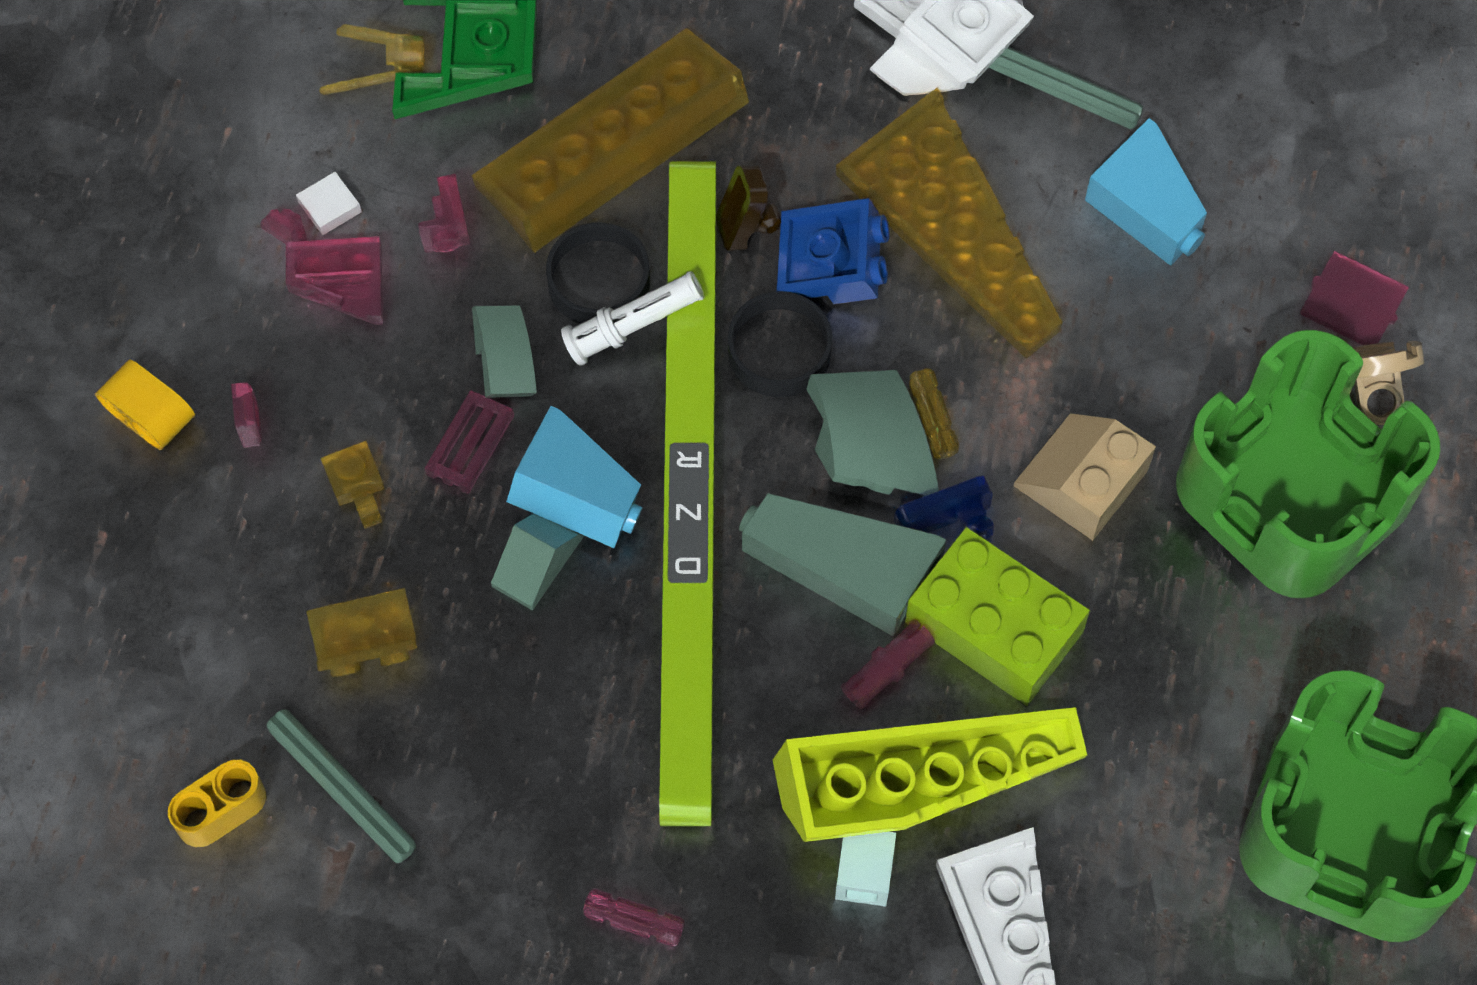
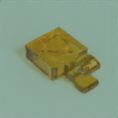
M364 441L322 457L323 467L339 506L353 501L364 529L382 523L383 521L373 493L385 488L367 442Z

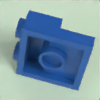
M870 198L781 211L777 292H791L805 298L828 296L833 304L877 299L878 286L886 284L888 279L886 261L883 256H880V243H887L889 241L890 233L886 216L880 215Z

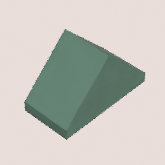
M536 514L528 516L514 525L491 581V586L533 611L584 535Z

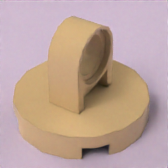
M1408 341L1406 343L1407 350L1395 351L1394 342L1353 347L1363 360L1362 369L1354 384L1359 410L1376 425H1384L1388 416L1404 402L1400 372L1424 364L1422 342ZM1378 389L1389 390L1394 397L1392 409L1383 415L1372 414L1367 406L1370 394Z

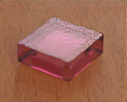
M248 382L231 384L235 428L243 448L260 446L262 436L259 406L252 386Z

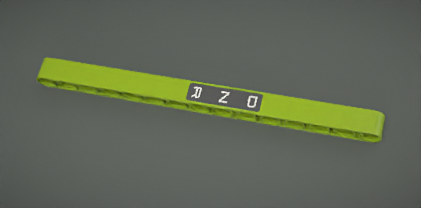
M716 161L669 162L667 284L691 271L697 277L705 298L667 316L660 826H711Z

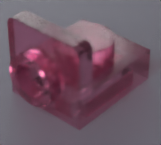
M455 174L437 177L440 195L432 197L436 219L418 223L420 237L426 253L434 251L446 253L456 250L459 246L471 244Z

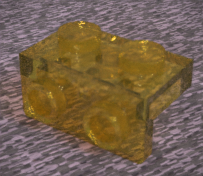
M405 587L312 608L306 611L318 659L316 661L318 672L330 669L332 677L361 671L359 662L379 658L381 666L409 660V651L418 648Z

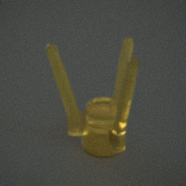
M343 24L336 30L339 36L386 45V65L395 66V70L325 85L320 88V93L327 95L395 81L396 72H423L425 57L424 35L394 34Z

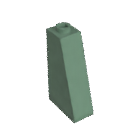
M769 493L759 507L752 505L747 510L739 526V531L742 532L743 552L893 637L906 618L908 600L944 556L946 539L935 534Z

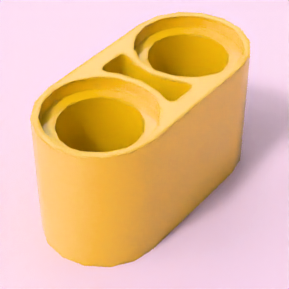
M131 359L127 360L95 393L98 401L114 417L159 450H162L195 416L193 409L180 395Z
M241 759L230 760L178 792L171 799L168 806V818L179 837L187 845L205 847L231 832L263 809L267 792L256 769L249 762ZM240 781L251 782V787L245 795L234 798L228 796L230 788L235 783ZM202 809L207 811L205 819L200 824L191 827L184 825L187 816L191 812Z

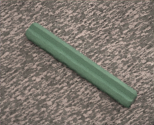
M1010 47L989 66L990 69L1129 129H1134L1142 116L1143 106L1140 103Z
M282 709L269 719L267 728L274 738L394 862L401 863L405 861L415 851L416 843L414 839L288 710Z

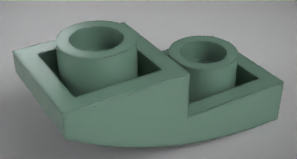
M520 305L474 306L472 314L476 355H482L485 398L529 397L536 394L531 346Z

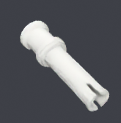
M689 271L686 275L656 290L650 291L615 310L611 307H603L597 310V316L575 327L571 325L562 327L561 333L564 343L573 360L579 366L588 363V357L610 346L616 349L623 346L627 340V335L661 320L698 300H703L705 298L704 292L695 274Z

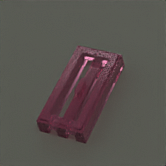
M470 390L425 466L426 475L433 479L437 476L443 480L444 484L451 487L453 484L457 485L460 491L469 494L514 417L513 409ZM477 406L483 408L449 468L443 466ZM494 413L497 414L496 419L494 420L492 426L490 427L485 438L480 444L478 450L473 456L471 462L466 468L464 474H460L463 466L465 465L470 454L475 448L477 442L482 436L484 430L486 429L487 425L492 419Z

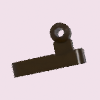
M757 164L738 165L735 168L717 211L716 221L727 251L745 250L748 248L747 242L752 233L759 231L762 234H770L776 232L781 227V216L775 204H767V186L761 169Z

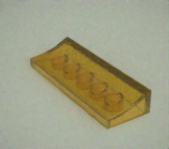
M686 28L471 175L474 185L505 217L535 253L748 104L749 100L742 72Z

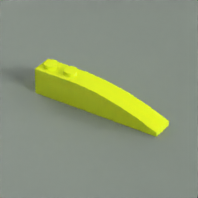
M1076 707L786 739L773 758V765L782 809L803 841L809 842L905 830L1081 760L1088 754Z

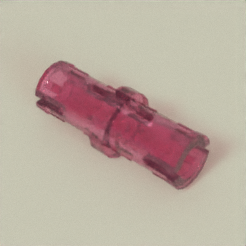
M912 620L884 648L878 646L871 652L872 659L847 682L841 685V689L852 703L855 700L857 701L855 703L856 707L863 710L892 681L898 683L905 677L904 670L924 651L935 644L934 638L924 626L919 630L921 624L917 620Z

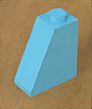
M1148 118L1090 176L1085 201L1171 266L1183 253L1186 256H1190L1200 246L1205 237L1202 228L1207 212L1158 125Z
M550 406L515 471L506 502L612 548H615L622 531L632 533L643 508L635 504L641 484L560 409Z

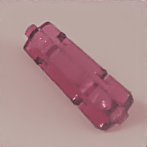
M591 889L583 908L584 915L589 919L601 923L605 919L609 920L610 926L648 939L651 935L656 936L657 942L671 947L677 946L684 931V920L679 916L667 912L663 916L658 915V909L622 897L614 900L611 897V893L599 889Z

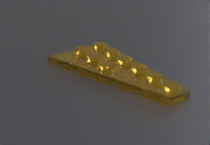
M937 87L836 165V176L860 199L870 198L880 215L886 216L889 227L1027 359L1061 331L1063 322L1039 277L1033 274L1028 265L1019 239L1011 233L1005 221L1006 215L976 158L971 157L961 138L962 132L956 121L950 118L944 106V98Z

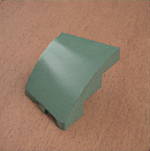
M897 370L811 374L806 390L824 419L815 451L832 481L855 487L864 486L875 492L888 495L896 488L921 494L925 504H937L940 493L930 447L916 407Z

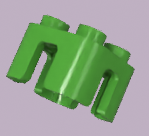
M1318 330L1294 332L1275 343L1262 356L1248 392L1236 404L1221 391L1202 407L1195 420L1176 476L1178 497L1186 511L1267 588L1291 598H1309L1324 593L1397 529L1410 513L1433 472L1440 455V439L1436 427L1430 418L1413 402L1404 401L1388 416L1382 429L1353 404L1350 399V392L1362 369L1363 360L1359 353L1344 340L1333 334Z
M1354 671L1328 672L1312 680L1303 689L1276 737L1241 834L1239 844L1240 859L1247 876L1256 887L1275 899L1379 940L1388 942L1409 941L1427 932L1463 893L1471 880L1477 858L1466 854L1465 850L1470 835L1477 824V718L1454 708L1442 707L1424 732L1410 731L1373 716L1385 687L1381 681Z

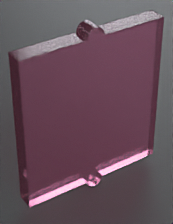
M1334 251L1321 276L1313 278L1311 284L1313 290L1302 307L1300 315L1361 345L1376 344L1380 342L1388 325L1395 324L1397 320L1395 312L1409 287Z

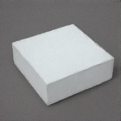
M336 172L296 194L298 203L322 236L362 212L360 204Z

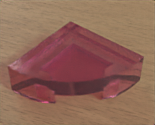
M272 209L261 221V228L296 252L307 241L300 215L289 209H283L280 213L277 209Z

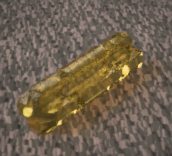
M930 368L913 372L910 375L909 384L913 396L917 398L918 402H916L926 435L931 439L929 443L933 455L937 459L952 457L958 453L959 442L955 431L951 429L952 422L942 393L937 389L939 384L935 372Z

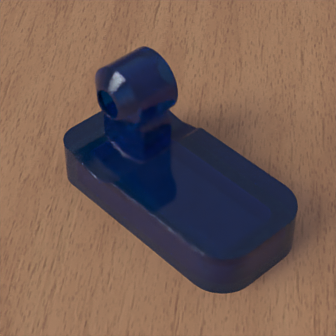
M978 476L900 506L895 511L894 523L895 525L929 533L960 520L964 529L966 527L991 543L994 534V523L987 517L986 510L991 506L993 493L985 476Z

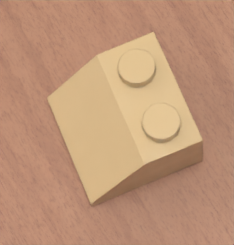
M1070 413L1014 482V487L1093 541L1148 472L1156 446L1116 419Z

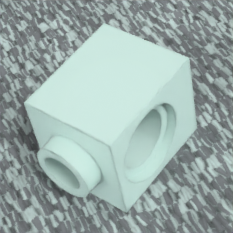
M896 832L843 837L836 886V900L886 907Z

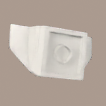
M924 0L908 16L900 28L894 44L874 63L870 70L904 96L965 89L967 83H974L1030 25L1034 15L1024 8L1022 0Z

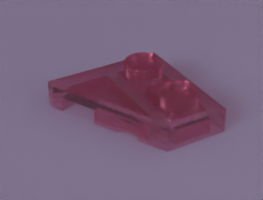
M380 237L286 242V286L288 292L371 324L383 325L382 245Z

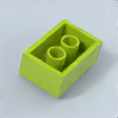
M966 527L908 600L905 623L1019 702L1028 706L1083 634L1090 610Z

